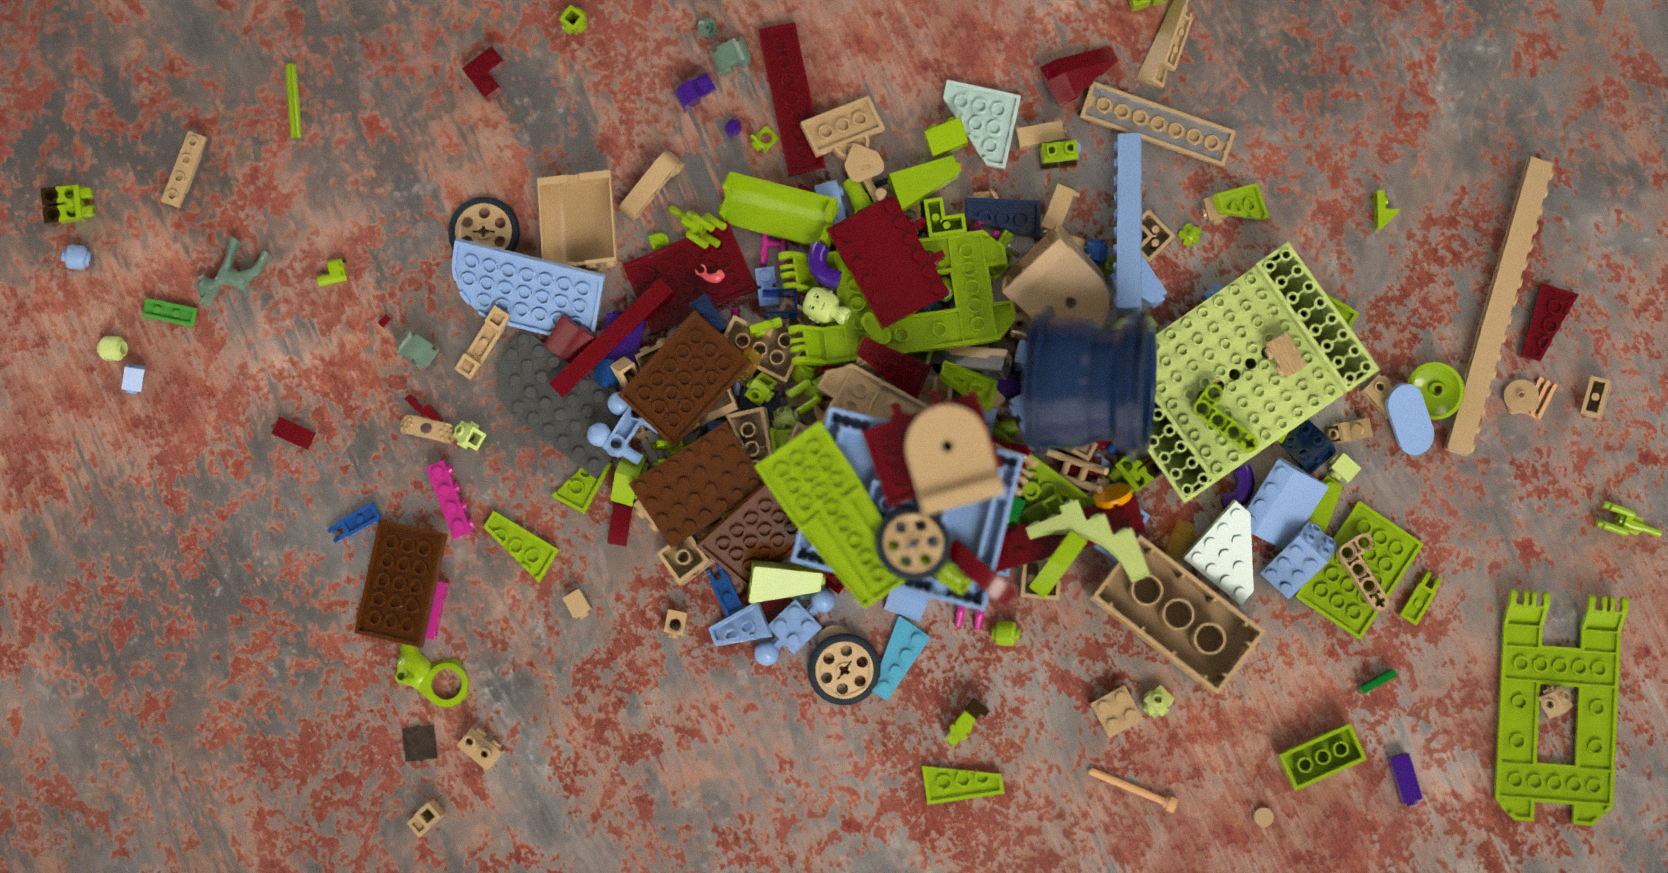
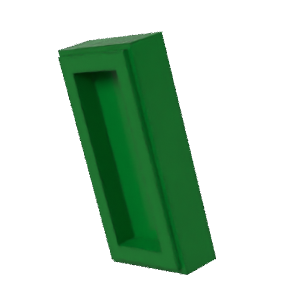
M1389 669L1357 686L1360 694H1365L1398 675L1395 670Z

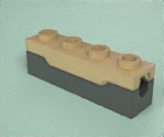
M190 131L187 132L162 196V203L185 212L212 143L209 139Z
M965 346L934 351L930 363L936 373H940L942 364L946 360L993 379L1007 380L1013 359L1008 350L1003 348L991 349L985 346Z

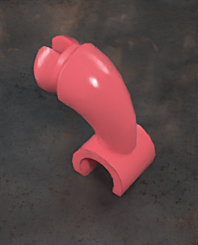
M700 264L704 268L703 273H698L695 269L696 275L710 283H718L725 277V274L720 269L712 274L707 273L706 266Z

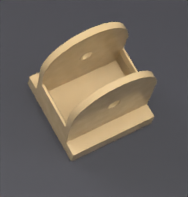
M1059 223L1003 274L1002 292L1012 302L1015 301L1031 319H1033L1035 314H1042L1046 306H1052L1058 317L1093 320L1100 324V326H1102L1107 318L1110 298L1104 273L1069 237V233Z
M940 405L928 409L914 421L906 436L905 455L921 516L1005 494L986 429L977 416L963 407ZM943 442H948L951 445L950 452H945L942 449Z

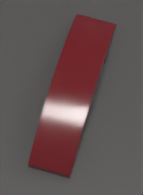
M956 539L951 544L948 559L989 595L1005 606L1017 590L977 558L960 541Z

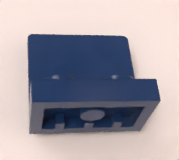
M1308 419L1293 429L1286 436L1282 444L1279 443L1299 463L1301 469H1304L1303 471L1308 474L1313 473L1336 453L1332 440Z

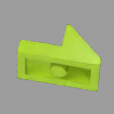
M1377 190L1373 194L1375 231L1382 229L1400 211V209H1386L1388 206V196L1385 195V190Z

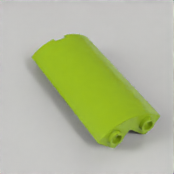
M729 172L727 178H724L722 189H724L725 199L723 204H720L718 207V215L722 222L728 220L732 226L811 246L812 242H817L830 247L831 239L826 229L834 225V220L837 218V198L734 172Z

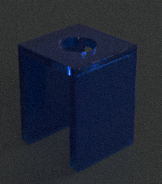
M797 288L763 289L762 298L793 297L794 310L764 311V320L778 317L781 319H797Z

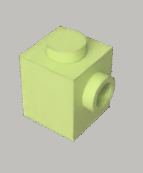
M1345 453L1336 454L1329 461L1331 465L1328 467L1331 471L1330 475L1337 481L1341 480L1345 484L1349 483L1361 469Z

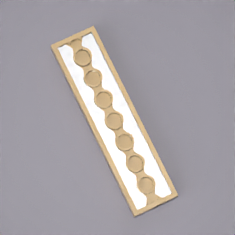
M1094 81L1090 86L1079 117L1121 133H1141L1142 140L1222 168L1225 165L1236 133L1235 130Z

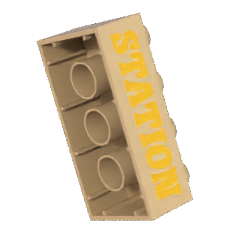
M1138 535L1136 540L1150 576L1131 583L1127 572L1117 561L1089 596V599L1211 694H1219L1266 631L1147 539Z

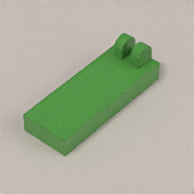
M146 298L142 317L194 328L198 309Z

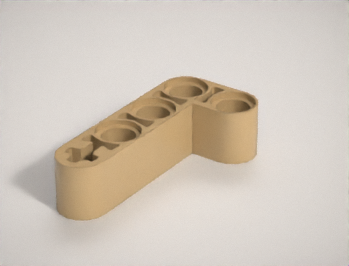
M671 151L663 152L623 200L619 208L634 221L645 210L670 177L676 176L685 164Z
M1362 533L1340 545L1336 550V557L1368 607L1373 611H1382L1388 607L1389 600L1360 556L1373 545L1372 537ZM1360 537H1363L1367 542L1364 548L1358 544ZM1343 548L1350 550L1348 558L1342 555ZM1355 564L1361 567V572L1358 575L1353 572ZM1366 580L1372 585L1370 591H1366L1363 587ZM1376 599L1382 600L1379 606L1375 605Z

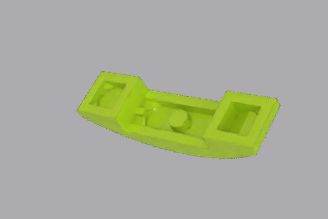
M1071 529L1052 557L1030 584L1029 588L1045 598L1088 540Z

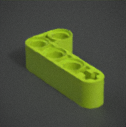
M1217 384L1209 385L1192 407L1193 414L1245 453L1254 452L1258 448V439L1215 407L1223 395V390ZM1209 389H1217L1218 397L1211 398L1208 395ZM1198 404H1204L1207 407L1205 414L1197 412L1196 406ZM1213 416H1220L1223 420L1222 425H1214L1212 422ZM1230 427H1235L1238 430L1237 437L1229 436L1228 429ZM1243 433L1246 435L1243 437V439H1245L1246 441H1249L1251 439L1253 441V448L1249 447L1247 449L1245 447L1246 443L1242 440L1240 441V443L1237 442V440L1242 436Z

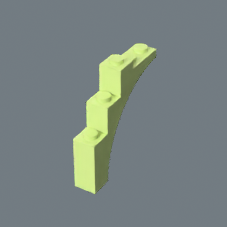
M1078 500L1064 502L1060 506L1062 514H1052L1047 517V520L1042 522L1034 521L1029 524V527H1026L1030 540L1046 535H1068L1071 529H1073L1085 539L1100 545L1110 552L1123 566L1131 583L1150 576L1132 528H1122L1116 532L1117 534L1113 535L1105 514L1092 515L1086 521Z

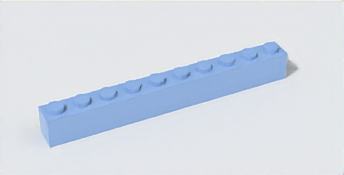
M1141 133L1118 134V141H1114L1115 153L1118 152V158H1114V169H1117V175H1114V186L1117 187V192H1114V204H1117V209L1114 210V221H1117V227H1114V238H1117V244H1114L1113 250L1114 256H1117V262H1113L1114 274L1117 273V279L1113 280V289L1117 291V297H1113V308L1117 309L1118 316L1135 315L1138 310H1142Z

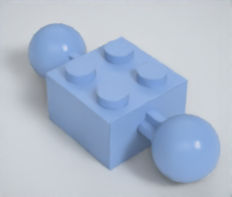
M821 588L820 592L813 593L811 604L806 609L795 599L769 624L770 630L776 637L771 642L763 641L756 646L754 651L756 661L761 665L770 666L777 661L779 649L783 645L793 654L802 648L822 629L813 617L818 612L825 613L834 607L835 596L833 592L827 588Z

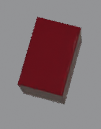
M385 314L378 323L385 329L393 320Z

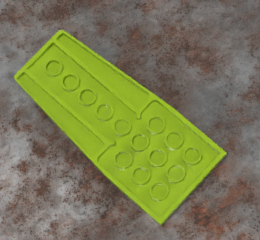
M821 421L754 466L790 519L863 608L869 607L907 581L891 574L880 562L875 548V537L883 519L855 470ZM895 541L888 542L890 550L896 551L899 548ZM901 557L900 564L904 567H908L909 564L907 563L906 559L904 557Z

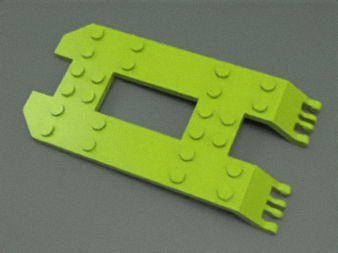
M984 230L919 239L925 251L930 252L931 255L940 250H943L946 255L944 260L938 262L939 267L936 270L939 275H951L955 308L912 314L889 326L888 329L891 331L892 340L887 347L909 355L1000 342L1016 321L1014 302L1009 300L994 303L989 268L1007 266L1005 245L993 239ZM794 251L778 253V260L780 261L793 260V264H782L779 266L780 271H789L781 273V278H796V282L782 284L784 292L800 291L808 293L813 287H824L831 291L835 290L818 283L811 275L807 264V253ZM838 251L828 252L826 262L830 268L842 271L841 280L836 290L840 307L845 306L850 309V317L846 324L816 327L799 324L789 326V334L803 333L804 338H791L789 340L790 345L805 344L792 346L790 348L791 352H806V356L793 357V365L829 366L853 363L860 358L855 354L862 335L871 339L861 326V317L866 312L872 311Z
M1510 589L1508 603L1502 619L1494 799L1512 820L1534 821L1535 802L1572 805L1571 824L1593 826L1605 813H1608L1613 808L1621 630L1629 610V598L1621 597L1619 600V611H1614L1616 598L1609 596L1607 608V596L1602 595L1600 597L1599 610H1594L1596 596L1588 594L1587 605L1580 624L1579 648L1542 645L1543 625L1550 606V592H1542L1541 606L1536 605V591L1531 590L1529 602V591L1523 590L1521 604H1516L1518 591ZM1540 684L1577 687L1574 765L1537 762Z

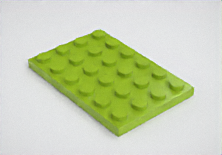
M1357 501L1333 537V540L1338 548L1346 541L1362 533L1372 537V547L1360 556L1389 598L1424 544L1361 501ZM1360 537L1358 540L1359 546L1364 548L1367 544L1366 540L1363 537ZM1343 548L1342 555L1348 558L1350 550ZM1336 550L1328 563L1304 584L1294 596L1358 640H1361L1379 611H1373L1368 607L1337 559ZM1355 564L1353 572L1357 575L1360 574L1361 567ZM1366 580L1363 587L1366 591H1370L1372 585ZM1376 599L1375 605L1379 606L1382 600Z

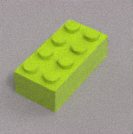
M1344 723L1276 754L1287 781L1294 791L1367 760L1351 723Z

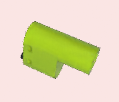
M338 258L327 261L329 273L317 276L319 287L348 280L345 267L346 259Z

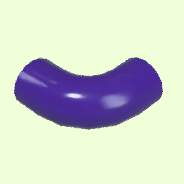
M812 242L807 260L811 275L818 283L837 290L842 271L832 269L827 265L828 246Z
M1251 464L1233 470L1236 481L1235 487L1229 492L1220 494L1224 510L1234 499L1243 506L1251 498L1255 487Z

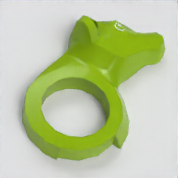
M400 643L401 653L395 679L399 684L414 687L427 699L440 707H453L459 705L467 698L470 693V681L467 672L462 668L463 662L452 658L430 662L418 647ZM445 669L455 671L460 676L462 682L459 694L452 699L440 698L433 689V680L436 674Z

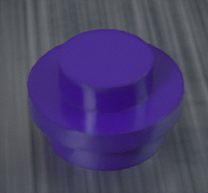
M730 119L725 126V132L729 137L737 136L742 129L741 121L738 119Z

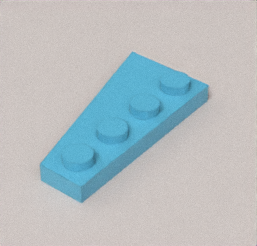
M898 616L883 656L878 683L872 690L886 701L931 638L901 616Z

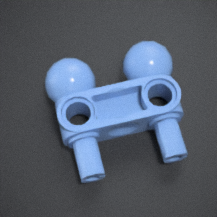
M615 392L607 401L608 408L613 414L623 416L612 433L606 424L595 423L591 425L587 431V438L592 445L602 447L610 456L622 458L623 456L635 465H638L643 455L630 448L629 442L642 425L656 434L658 432L641 416L634 417L631 414L633 409L618 396L620 392ZM611 442H618L620 444V448H613L611 446Z

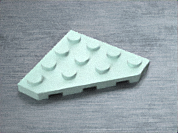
M947 80L943 101L953 116H955V119L961 118L966 136L985 165L1005 170L1021 95Z
M1234 499L1187 550L1183 558L1240 605L1254 591L1251 519L1249 510Z

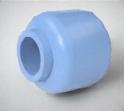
M70 244L66 250L62 251L61 261H65V265L69 269L84 270L86 266L90 265L91 251H88L86 246Z

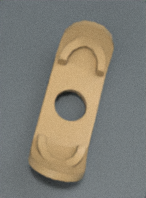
M1017 304L1015 309L1016 321L1011 326L1009 334L1012 337L1017 336V339L1026 340L1032 319ZM1022 322L1026 327L1021 328L1016 323Z
M405 415L400 423V432L404 434L415 435L447 444L452 443L455 439L452 437L455 432L454 426L444 422L414 415ZM424 423H429L432 426V430L427 434L421 432V426Z

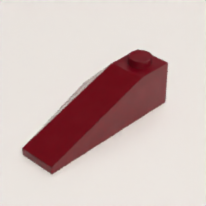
M1107 46L1059 58L1039 68L1043 83L1058 107H1061L1077 99L1080 96V92L1086 87L1089 88L1099 75H1103L1118 62V58L1111 47Z

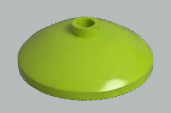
M1429 362L1415 369L1408 379V384L1418 387L1421 391L1430 419L1438 420L1449 417L1463 403L1465 396L1463 379L1452 366L1446 363ZM1437 386L1442 388L1440 393L1436 390Z

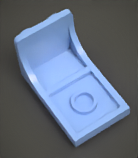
M1308 521L1297 536L1260 574L1286 598L1290 599L1328 563L1337 548V544L1331 537L1322 532L1317 524Z

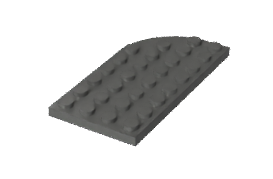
M521 329L501 355L497 370L498 390L506 409L514 418L597 480L614 457L610 456L602 447L592 445L587 438V431L591 425L603 423L610 428L612 433L623 415H615L609 410L607 401L612 394L588 376H585L562 398L549 383L570 363L544 346L543 342L527 330ZM631 411L634 417H640L636 412ZM611 442V446L613 448H620V444L618 442Z

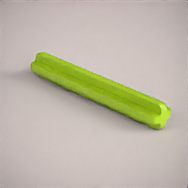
M286 64L290 134L292 138H300L302 132L297 68L295 64Z

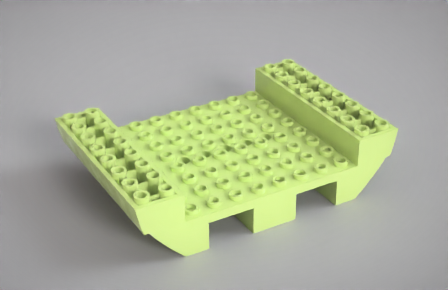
M1289 242L1156 334V398L1148 452L1180 498L1186 503L1380 370ZM1285 332L1288 333L1307 366L1287 378H1284L1283 375L1281 377L1278 375L1274 368L1276 364L1273 359L1264 358L1261 354L1265 344ZM1249 358L1254 359L1256 362V367L1253 369H1248L1245 366V361ZM1231 370L1239 371L1240 378L1238 380H1232L1229 377ZM1217 380L1223 382L1224 389L1223 395L1215 407L1258 439V448L1252 453L1241 451L1198 419L1192 412V407L1198 400L1197 394L1201 391L1204 392L1209 385ZM1214 388L1208 391V395L1211 398H1217L1219 395L1218 391ZM1198 404L1196 410L1200 414H1205L1207 407L1204 404ZM1215 415L1212 418L1214 425H1222L1223 420L1220 416ZM1230 427L1228 429L1229 436L1237 437L1238 430L1235 427ZM1243 433L1242 436L1237 440V442L1240 443V441L1242 440L1246 443L1245 447L1247 449L1249 447L1253 448V441L1251 439L1249 441L1243 439V437L1246 436Z

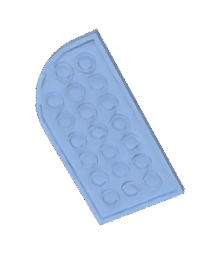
M456 238L452 256L454 281L456 280L460 290L459 293L464 301L476 309L479 315L487 318L493 306L496 305L511 315L507 323L508 326L550 336L560 317L566 314L578 326L584 325L595 335L606 274Z

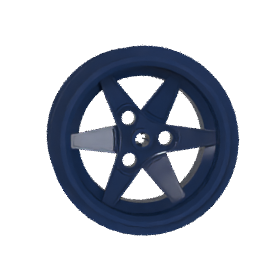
M1046 306L1042 314H1035L1033 316L1026 344L1022 391L1023 428L1025 441L1029 449H1035L1038 457H1045L1049 448H1085L1094 444L1096 440L1113 441L1121 452H1127L1130 462H1136L1139 454H1147L1153 428L1157 380V338L1154 319H1146L1144 310H1138L1134 320H1127L1119 329H1104L1093 320L1058 317L1052 306Z

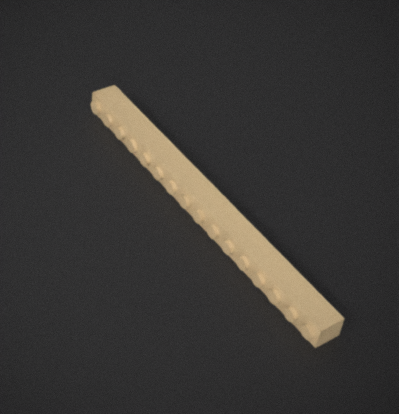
M1530 157L1526 160L1463 378L1465 386L1464 400L1460 408L1453 414L1443 450L1462 456H1468L1475 450V435H1478L1481 429L1479 421L1486 412L1485 400L1489 398L1492 391L1490 383L1491 380H1494L1497 373L1495 366L1496 362H1499L1501 359L1502 351L1500 348L1502 343L1506 341L1508 334L1505 332L1506 327L1510 325L1513 314L1510 313L1518 300L1516 292L1517 289H1520L1523 278H1521L1522 271H1525L1528 265L1526 257L1528 252L1530 253L1534 242L1531 240L1539 226L1537 219L1538 216L1542 215L1544 209L1542 205L1543 198H1546L1549 192L1547 184L1554 174L1552 162L1535 157Z

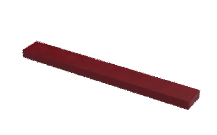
M661 278L655 281L549 383L551 387L563 398L673 293V290Z

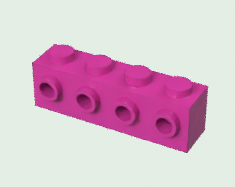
M443 460L425 467L453 539L458 540L475 533L473 529L475 527L474 521L471 516H468L466 511L468 510L465 499L461 498L459 493L461 492L460 485L453 478L454 470L452 465Z

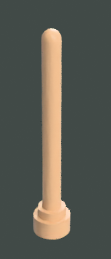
M1095 768L1088 770L1091 776L1162 804V807L1166 808L1165 810L1173 813L1177 806L1178 798L1173 796H1166L1165 798Z

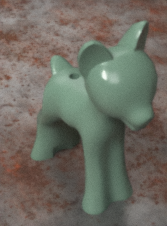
M230 237L226 256L217 276L214 279H210L202 274L197 278L199 281L197 290L201 297L199 304H203L205 308L210 307L218 295L221 286L224 284L242 290L247 295V288L251 281L261 275L273 257L269 253L262 251L252 268L239 272L233 268L242 243Z

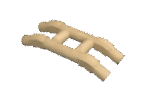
M1052 449L1048 450L1046 456L1063 461L1061 471L1058 473L1070 482L1096 493L1103 491L1102 486L1087 482L1085 479L1088 470L1107 475L1109 468ZM1071 464L1081 467L1078 478L1067 475Z

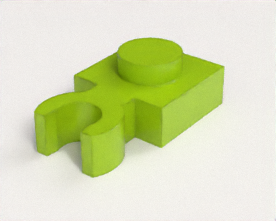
M778 317L749 326L750 337L754 335L756 338L762 337L767 334V331L782 327L781 318Z

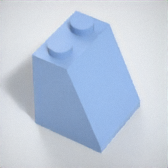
M1142 256V306L1147 309L1152 306L1154 309L1163 303L1167 291ZM1112 273L1106 280L1107 284L1113 287V280L1117 279V273Z
M895 588L889 593L884 609L920 622L929 597Z

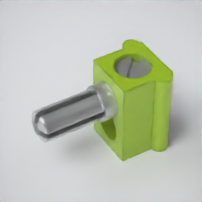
M1006 229L1002 230L996 241L1004 244L1006 251L1019 257L1021 251L1009 244L1014 235Z

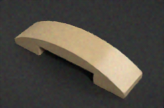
M494 305L485 319L482 329L454 369L468 379H472L499 340L511 315Z

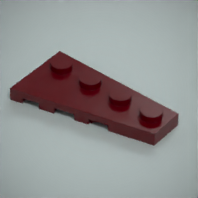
M1540 284L1521 350V358L1535 362L1541 361L1579 294L1547 284Z
M863 335L855 351L857 356L901 391L918 399L932 366Z

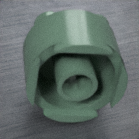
M740 36V41H736L734 38L715 47L717 51L714 53L712 50L709 51L718 73H723L724 76L733 73V68L739 65L741 68L751 64L750 59L753 58L743 36Z
M408 327L395 345L398 348L396 352L404 358L407 356L413 359L412 363L422 370L423 367L427 368L440 349L436 347L434 350L432 348L434 345L416 332L411 334L412 329Z

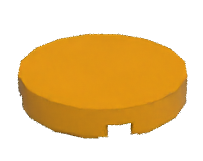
M1110 484L1103 487L1101 493L1095 492L1093 500L1097 507L1103 509L1112 508L1117 503L1118 506H1121L1131 499L1132 490L1128 484Z

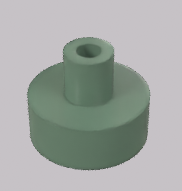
M705 17L697 24V29L701 36L712 37L716 32L717 24L714 19Z

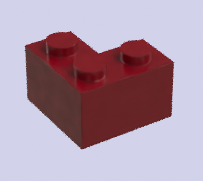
M490 46L465 65L462 70L488 103L503 92L492 76L503 69L506 64L493 46Z

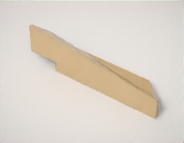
M1173 0L1136 77L1137 80L1164 88L1167 71L1176 70L1193 21L1192 13L1188 12L1187 9L1188 0Z

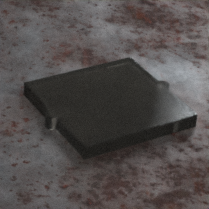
M417 724L416 727L402 728L406 762L418 760L423 762L426 759L438 758L434 724L424 726Z

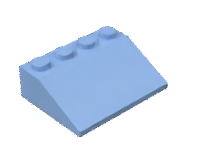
M1278 456L1246 507L1250 512L1251 533L1284 549L1302 530L1329 486Z

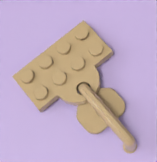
M869 96L800 123L815 157L833 151L837 157L846 161L844 168L849 178L854 182H863L874 204L884 200L887 194L884 188L876 189L871 179L883 172L884 163L877 151L869 149V137L883 132L885 127Z

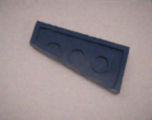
M965 198L966 218L1040 239L1041 201Z

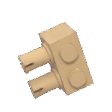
M471 727L457 744V747L485 770H489L504 752L500 749L502 745L494 739L492 741L486 737L487 733L480 727H477V729Z

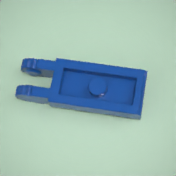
M371 502L340 519L338 523L327 530L329 533H333L341 527L344 529L345 533L333 539L336 544L347 537L350 538L383 518L375 503Z
M716 564L717 570L722 576L721 579L716 581L710 568L705 570L726 617H729L744 609L729 576L726 575L724 569L719 564Z

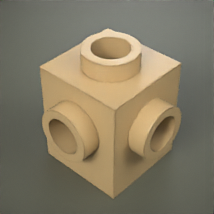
M1553 685L1543 690L1544 693L1538 698L1540 706L1546 711L1549 719L1566 713L1573 706L1568 692L1564 690L1562 685L1555 688Z

